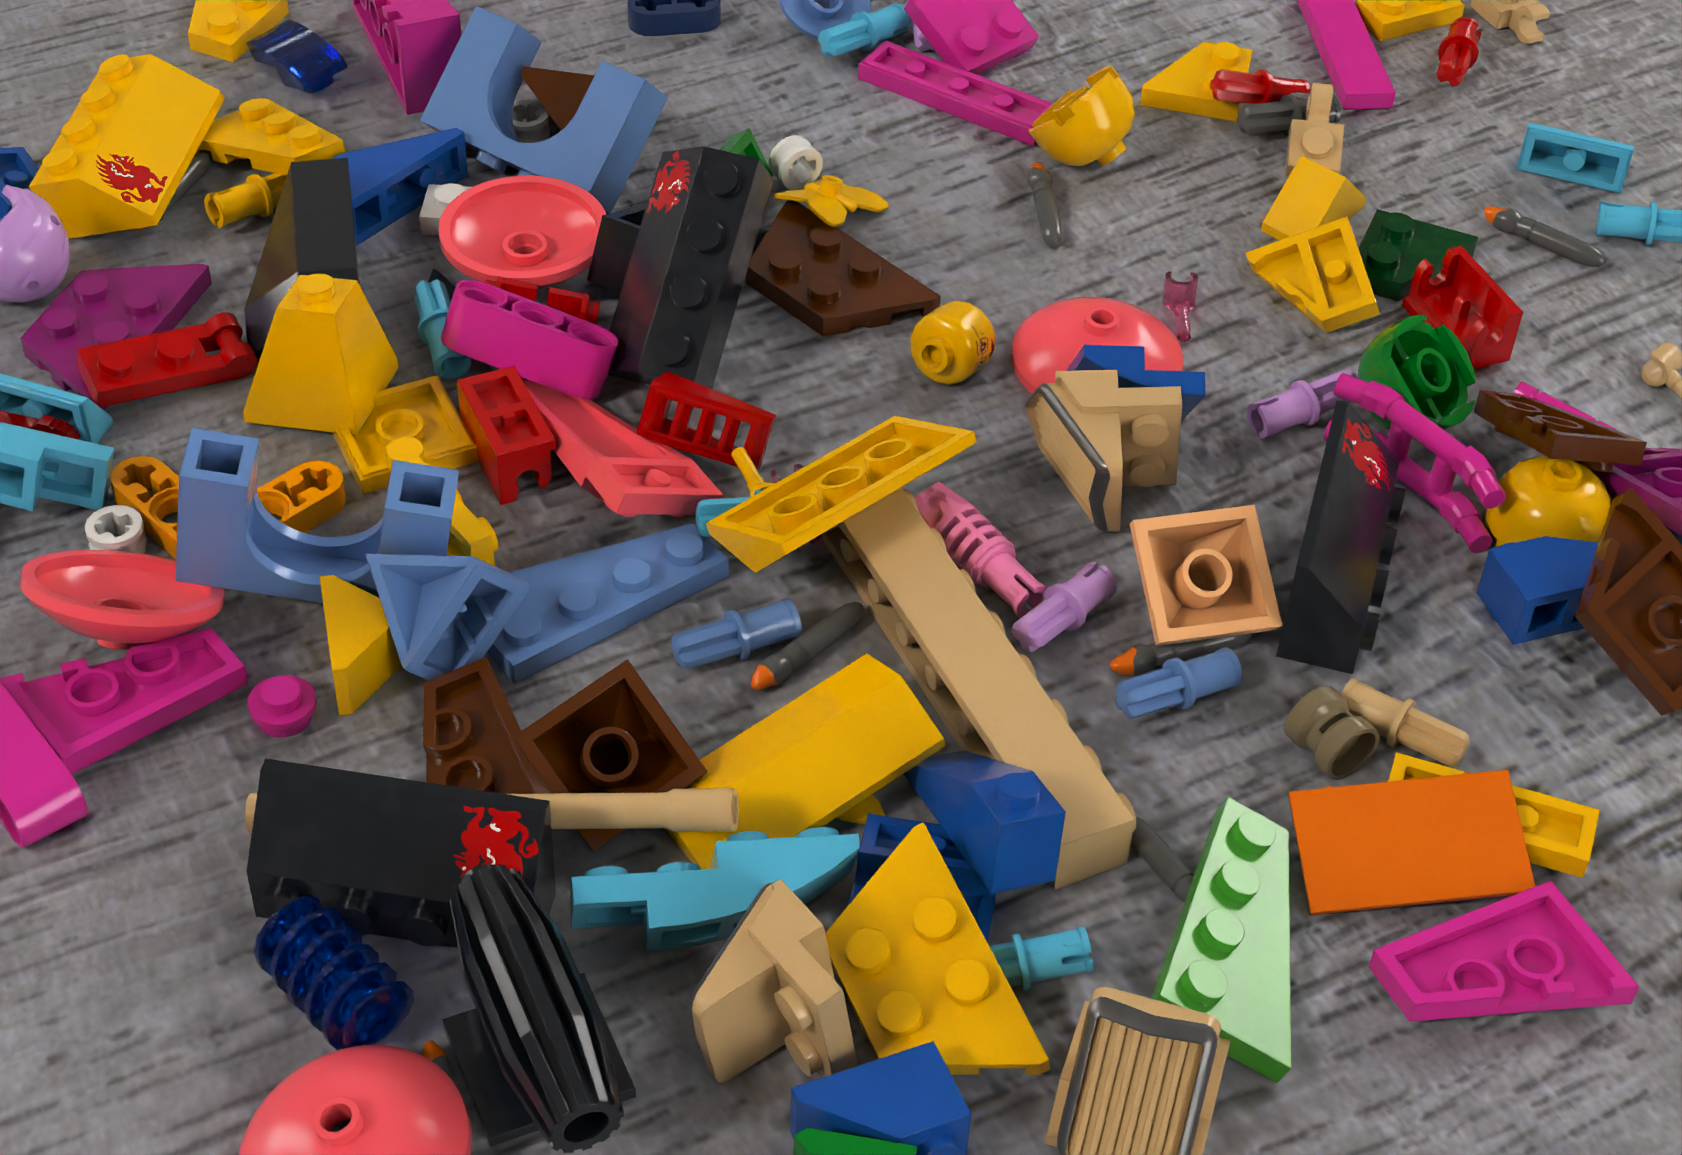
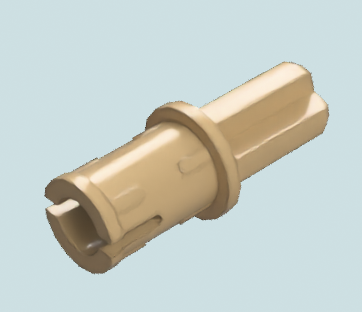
M1353 677L1348 681L1341 693L1348 701L1349 713L1353 716L1365 718L1379 732L1380 736L1387 739V746L1395 748L1400 743L1449 767H1456L1468 749L1470 739L1465 731L1417 710L1416 701L1408 698L1403 702L1375 690L1373 687Z

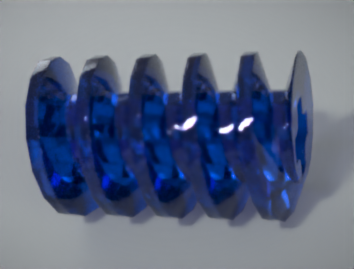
M311 894L296 898L277 910L265 922L256 937L254 954L257 964L267 974L272 976L274 983L283 992L289 995L290 1001L303 1013H306L307 1020L320 1032H323L325 1040L336 1050L354 1046L374 1045L397 1029L410 1013L415 1001L414 990L404 981H397V972L386 962H380L379 953L369 944H363L362 935L352 926H346L345 917L335 908H322L320 900Z

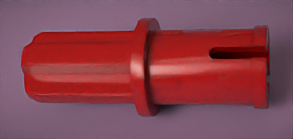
M1461 17L1450 25L1448 36L1440 43L1438 50L1440 64L1436 75L1440 82L1448 81L1451 87L1460 85L1464 74L1477 61L1479 54L1477 44L1480 40L1481 29L1476 30L1479 26L1476 20L1469 17Z
M1222 69L1216 71L1214 79L1210 81L1213 98L1224 102L1240 104L1280 102L1283 96L1290 95L1291 93L1310 94V85L1307 80L1274 77L1269 71L1262 69L1257 70L1254 74Z

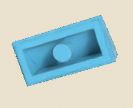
M1529 122L1516 170L1621 193L1635 146Z
M0 373L1 411L37 419L47 415L55 417L56 420L68 421L70 425H74L73 427L78 430L77 433L81 436L79 440L95 444L113 426V418L88 397Z

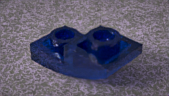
M289 19L246 43L254 60L274 66L285 86L307 93H314L327 88L335 81L333 75L348 67L344 58L323 38L304 25Z

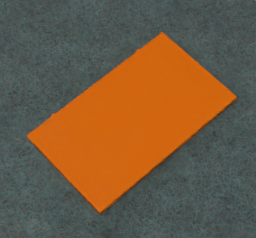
M1509 770L1478 773L1464 772L1458 775L1339 787L1329 785L1326 788L1288 792L1310 916L1511 896L1535 887Z

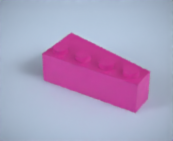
M352 0L353 9L406 114L424 112L461 37L460 14L448 0Z

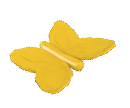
M824 175L821 180L807 183L803 190H790L774 194V198L806 202L808 208L831 227L842 225L845 222L847 211L850 213L855 212L857 207L874 212H881L889 207L888 202L877 193L861 187L848 186L843 183L842 179L831 175Z

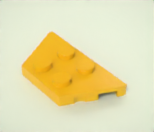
M924 822L914 826L825 933L833 970L877 1059L934 1041L951 1075H980V1068H1025L1026 1075H1040L1049 1071V1058Z

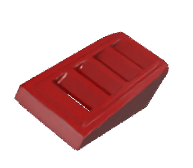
M667 371L654 379L649 387L637 435L669 447L738 467L731 453L734 449L738 448L734 446L740 423L741 421L751 425L744 448L758 471L760 470L777 415ZM672 400L678 402L673 421L667 419ZM694 407L702 409L696 430L688 427ZM718 414L726 416L720 440L712 437Z

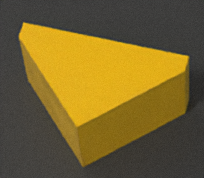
M1301 155L1263 220L1261 231L1277 240H1282L1346 216L1350 219L1365 207L1366 197L1347 177Z
M334 575L320 576L339 716L353 714L402 664L380 598Z

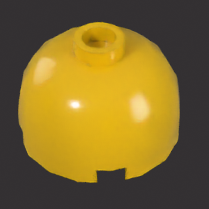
M1112 65L1100 69L1085 79L1091 87L1090 89L1087 85H1084L1075 92L1071 89L1034 121L1032 124L1034 128L1028 130L1039 147L1052 160L1065 166L1074 167L1085 166L1097 160L1103 167L1116 159L1127 148L1122 139L1132 128L1135 110L1131 93Z
M1537 456L1518 462L1498 480L1506 494V498L1501 505L1486 510L1483 522L1486 530L1489 531L1490 529L1491 534L1497 539L1495 547L1510 542L1516 543L1543 536L1599 543L1611 501L1603 481L1587 467L1574 460L1550 459L1547 456Z

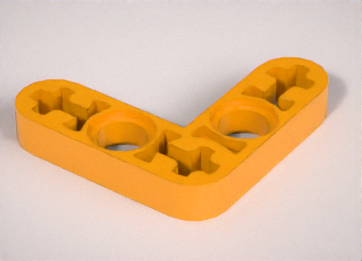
M138 456L123 460L114 467L110 474L115 504L125 505L138 511L143 520L144 532L176 559L177 523H165L162 519L171 513L178 512L179 476L154 457ZM326 461L305 462L257 488L259 499L270 514L281 516L280 522L303 533L308 532L338 514L346 503L342 472L338 466ZM150 488L153 489L154 496L151 498L149 491L147 490Z

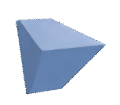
M365 554L400 662L404 670L427 680L482 659L531 589L527 581L474 556Z

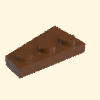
M1479 390L1474 409L1475 414L1495 425V431L1517 438L1550 459L1575 460L1577 463L1595 471L1612 472L1614 464L1641 466L1647 444L1643 440L1524 394Z
M487 657L424 682L423 747L426 752L427 783L501 794L550 793L512 739L513 736L521 732V729Z

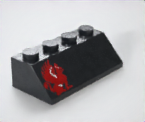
M705 146L662 152L609 330L618 338V346L608 375L650 386L654 379L668 371L708 388H713L773 183V179L760 159Z
M1336 401L1276 657L1353 674L1359 649L1371 652L1380 614L1369 612L1368 608L1369 606L1381 608L1389 571L1378 569L1377 566L1378 563L1389 566L1398 530L1386 527V523L1398 525L1406 489L1394 487L1399 461L1348 402Z
M265 758L260 770L246 871L256 917L269 918L274 922L285 925L301 923L339 929L347 934L356 936L372 934L410 940L421 946L443 945L458 948L449 898H452L451 891L455 885H459L462 876L466 872L484 864L505 865L509 870L514 868L548 915L550 914L556 894L550 801Z

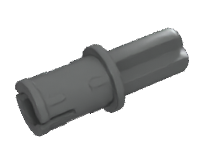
M1290 94L1283 96L1280 102L1243 105L1238 111L1239 129L1241 132L1249 134L1282 131L1284 135L1289 136L1292 119L1306 120L1308 98H1296V96ZM1333 95L1329 123L1337 124L1336 122L1341 120V105L1338 98Z

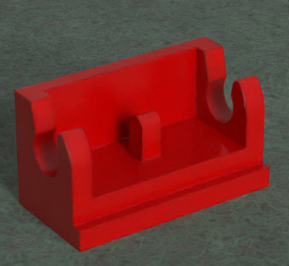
M1462 246L1447 250L1442 261V269L1433 278H1430V275L1433 273L1432 265L1426 259L1422 260L1414 272L1409 296L1403 298L1402 307L1411 317L1419 314L1427 316L1429 318L1422 322L1428 323L1433 328L1445 325L1453 331L1466 349L1474 370L1510 361L1523 311Z
M515 366L457 380L460 417L477 447L478 463L500 505L517 501L519 492L517 479L525 471L535 470L534 476L541 489L546 488L552 476L550 450L556 449V440Z

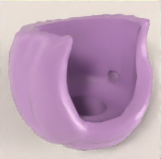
M6 185L3 188L2 194L10 200L13 208L0 221V301L14 303L32 302L54 292L64 280L70 263L69 240L61 219L49 202L29 189Z

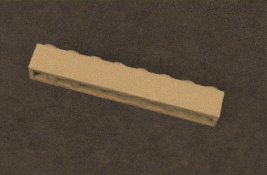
M899 488L821 534V538L961 750L1033 771L1066 811L1055 881L1049 882L1052 888L1056 890L1127 864L1132 833L1136 829V816L1130 801L1123 793H1116L1102 773L1099 759L1094 750L1088 745H1082L1069 726L1063 706L1058 700L1050 699L1039 684L1031 661L1026 655H1019L1008 640L1000 617L996 612L988 611L976 594L974 583L969 573L965 569L959 570L947 553L945 542L940 532L935 528L930 529L920 515L916 500L910 490Z

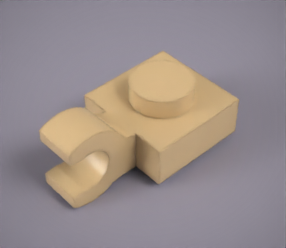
M1471 0L1470 7L1495 29L1509 27L1524 44L1544 41L1545 35L1538 30L1536 21L1549 18L1550 12L1538 0Z
M1312 83L1311 96H1308L1306 120H1291L1285 167L1286 176L1291 174L1301 155L1340 174L1344 124L1329 123L1333 85Z

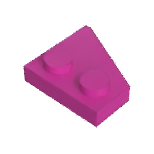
M909 0L904 8L905 12L945 63L976 75L1031 49L1040 37L1012 0Z

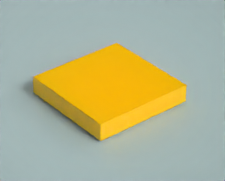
M438 375L377 391L373 398L375 407L357 435H352L348 428L342 427L335 429L336 433L332 432L362 494L388 488L391 471L387 465L386 446L395 438L413 437L418 439L423 445L424 462L429 466L455 469L478 462L477 447Z

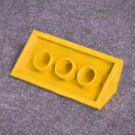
M893 416L706 522L709 535L753 572L757 573L977 443L975 433L971 430Z
M866 653L700 759L708 772L685 789L736 788L739 801V820L736 831L673 832L668 829L665 830L691 863L697 864L700 870L710 869L715 841H726L730 835L745 831L763 832L768 835V838L796 837L797 834L804 830L823 827L945 747V740L902 676Z

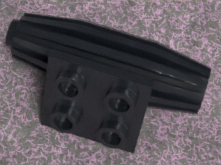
M493 864L476 866L462 876L459 885H455L451 891L452 898H449L463 978L475 1009L444 1018L442 1022L443 1029L488 1143L492 1147L540 1130L551 1148L556 1151L562 1149L564 1153H573L574 1150L582 1149L584 1151L592 1148V1145L610 1137L609 1134L613 1130H618L622 1124L620 1118L624 1117L622 1102L636 1097V1088L584 973H579L559 928L514 868L509 870L505 865Z

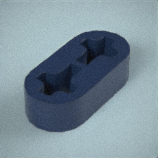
M628 0L627 4L628 26L631 31L642 36L703 33L717 28L721 22V0Z

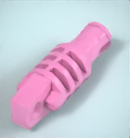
M941 482L931 485L927 490L914 497L922 518L930 529L935 528L940 532L945 542L947 553L959 570L965 569L969 573L975 585L989 586L1012 608L1014 614L1019 618L1030 611L1024 605L1025 601L1032 609L1042 602L1043 593L1047 587L1035 579L1016 560L1013 543L1007 537H1004L998 528L991 525V522L981 515L974 505Z

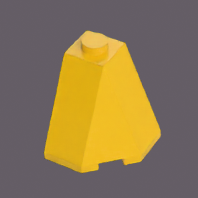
M326 274L299 275L276 308L243 410L245 423L336 433L335 429L342 427L348 428L352 435L359 433L375 407L373 398L376 392L387 388L399 365L398 359L357 280L337 279Z

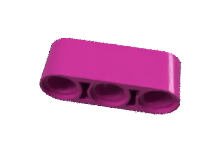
M461 280L456 283L441 334L442 343L459 354L499 369L515 366L520 377L584 399H594L601 396L618 346V338L612 332L599 325L493 285L474 280Z
M0 682V823L14 842L23 849L88 815V808L73 775Z

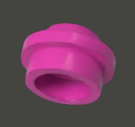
M278 675L267 678L257 684L248 696L247 706L252 721L264 733L281 738L296 735L309 725L316 710L317 701L315 691L309 682L293 675Z

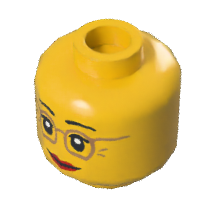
M962 301L943 304L924 316L914 326L910 337V352L915 365L927 378L936 383L946 385L962 382L976 373L990 361L995 349V332L988 317L981 309L969 302Z

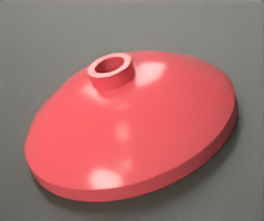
M531 175L498 178L478 184L464 191L449 203L439 221L440 247L446 259L456 269L483 283H485V280L497 282L498 276L538 284V289L549 287L574 278L590 267L602 215H606V212L601 203L588 191L560 179Z
M1076 297L1052 303L1027 317L1017 329L1012 342L1011 361L1013 370L1018 380L1031 394L1043 383H1055V371H1066L1083 345L1144 347L1145 370L1182 371L1183 368L1182 348L1175 335L1154 315L1138 306L1105 297Z
M71 550L45 554L25 563L20 575L21 591L39 611L77 634L97 639V643L103 647L118 650L130 649L133 646H137V643L165 640L204 625L222 610L225 595L224 588L176 581L175 560L125 551Z
M362 1045L340 1049L316 1058L291 1073L279 1083L264 1099L249 1122L243 1136L239 1155H471L472 1127L468 1110L459 1090L447 1073L437 1064L414 1051L388 1045ZM350 1120L344 1129L330 1132L337 1124Z

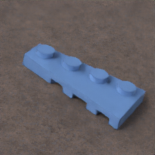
M688 524L508 572L527 581L531 589L495 639L487 654L511 681L516 684L729 577V559L707 537L701 536L695 525Z

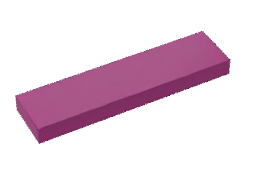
M1297 0L1343 110L1393 108L1396 92L1354 0Z
M884 41L859 63L858 79L1031 146H1035L1037 143L1028 130L1034 128L1032 126L1034 121L1053 104L888 41Z

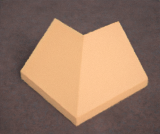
M1255 505L1132 520L1130 528L1156 646L1279 630L1283 626Z

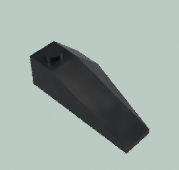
M348 158L291 162L245 306L247 343L252 347L258 363L276 308L299 275L326 274L337 279L357 280L360 285Z

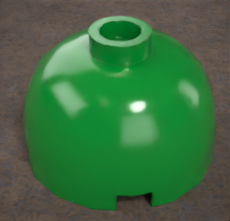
M1420 314L1404 318L1379 333L1366 347L1360 360L1358 378L1367 382L1373 380L1393 388L1404 396L1405 402L1444 430L1462 423L1473 410L1475 402L1473 400L1467 403V387L1476 383L1475 372L1466 349L1453 331L1445 325L1433 328L1428 323L1422 322L1429 317ZM1370 412L1379 424L1390 430V420L1385 421L1376 413Z

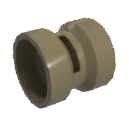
M1331 686L1319 687L1304 696L1293 707L1284 726L1286 735L1298 747L1304 750L1310 749L1314 753L1316 765L1333 780L1343 779L1361 768L1373 755L1380 739L1379 732L1365 718L1353 716L1349 713L1348 701Z

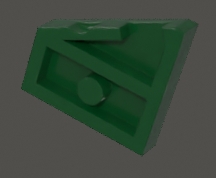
M1377 209L1359 246V251L1374 295L1400 301L1409 295L1414 272L1422 260L1426 259L1432 265L1433 273L1430 275V278H1433L1441 271L1442 261L1448 249L1462 246L1473 258L1478 237L1415 220L1403 213H1390Z

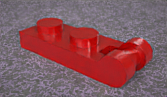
M222 312L210 317L205 324L78 348L76 366L93 402L99 407L239 379L249 375L256 369L258 359L252 347L248 343L242 342L243 329L236 316L229 312ZM216 350H220V351H221V352L218 353V354H213V355H208V356H207V354H206V352H211V351H216Z

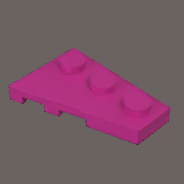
M212 628L171 637L158 642L133 646L129 649L125 658L88 667L86 658L61 663L62 673L27 682L24 680L23 673L0 678V682L19 704L71 774L248 685L245 665Z
M1552 881L1374 949L1369 964V969L1409 1022L1632 1004L1639 988L1638 984Z

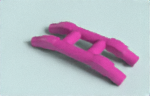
M1341 373L1334 388L1335 396L1360 404L1362 409L1376 413L1385 421H1391L1388 438L1376 430H1373V432L1399 461L1396 478L1439 510V514L1449 521L1457 534L1460 533L1471 552L1480 553L1487 550L1491 546L1493 539L1482 523V516L1469 498L1459 491L1454 492L1452 490L1457 473L1461 476L1467 487L1474 490L1485 508L1492 509L1501 505L1506 498V494L1496 480L1495 471L1486 457L1472 446H1465L1405 402L1404 396L1393 388L1373 380L1367 382ZM1332 418L1326 427L1324 440L1328 438ZM1412 437L1436 454L1431 474L1408 457Z

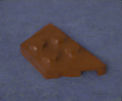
M787 200L752 255L746 272V284L821 336L845 333L857 327L873 328L891 325L892 313L919 309L922 317L940 306L941 296L837 227L827 225L811 210L793 200Z
M1629 488L1612 500L1575 617L1662 716L1682 711V545L1632 488Z

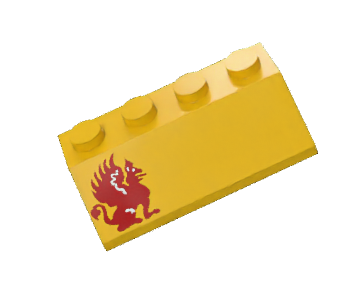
M120 54L108 58L99 66L98 73L87 91L81 96V101L68 122L62 127L61 134L50 152L42 160L41 167L29 185L32 192L49 202L56 211L66 230L68 239L157 226L225 100L219 89L152 54L135 57Z

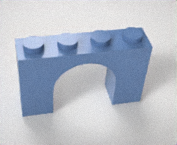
M476 6L420 121L437 132L453 128L464 131L465 147L478 152L475 160L498 173L504 174L507 166L519 171L518 176H544L572 183L588 191L601 203L606 212L611 213L668 97L647 80L602 61L576 114L568 125L549 139L536 143H522L519 141L514 130L513 106L517 92L523 82L521 77L523 66H531L542 42L519 24Z
M191 428L179 474L176 581L323 603L320 576L334 575L379 598L365 554L447 555L459 470L393 460L384 514L377 524L366 531L351 536H316L300 532L283 524L273 517L260 501L256 486L259 438Z

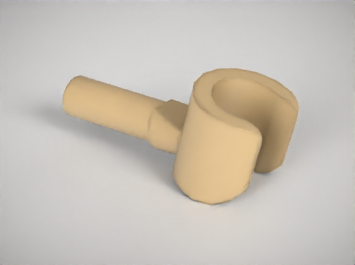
M1662 343L1651 352V360L1642 367V379L1645 383L1655 387L1665 384L1682 399V375L1678 373L1682 370V352L1671 343Z

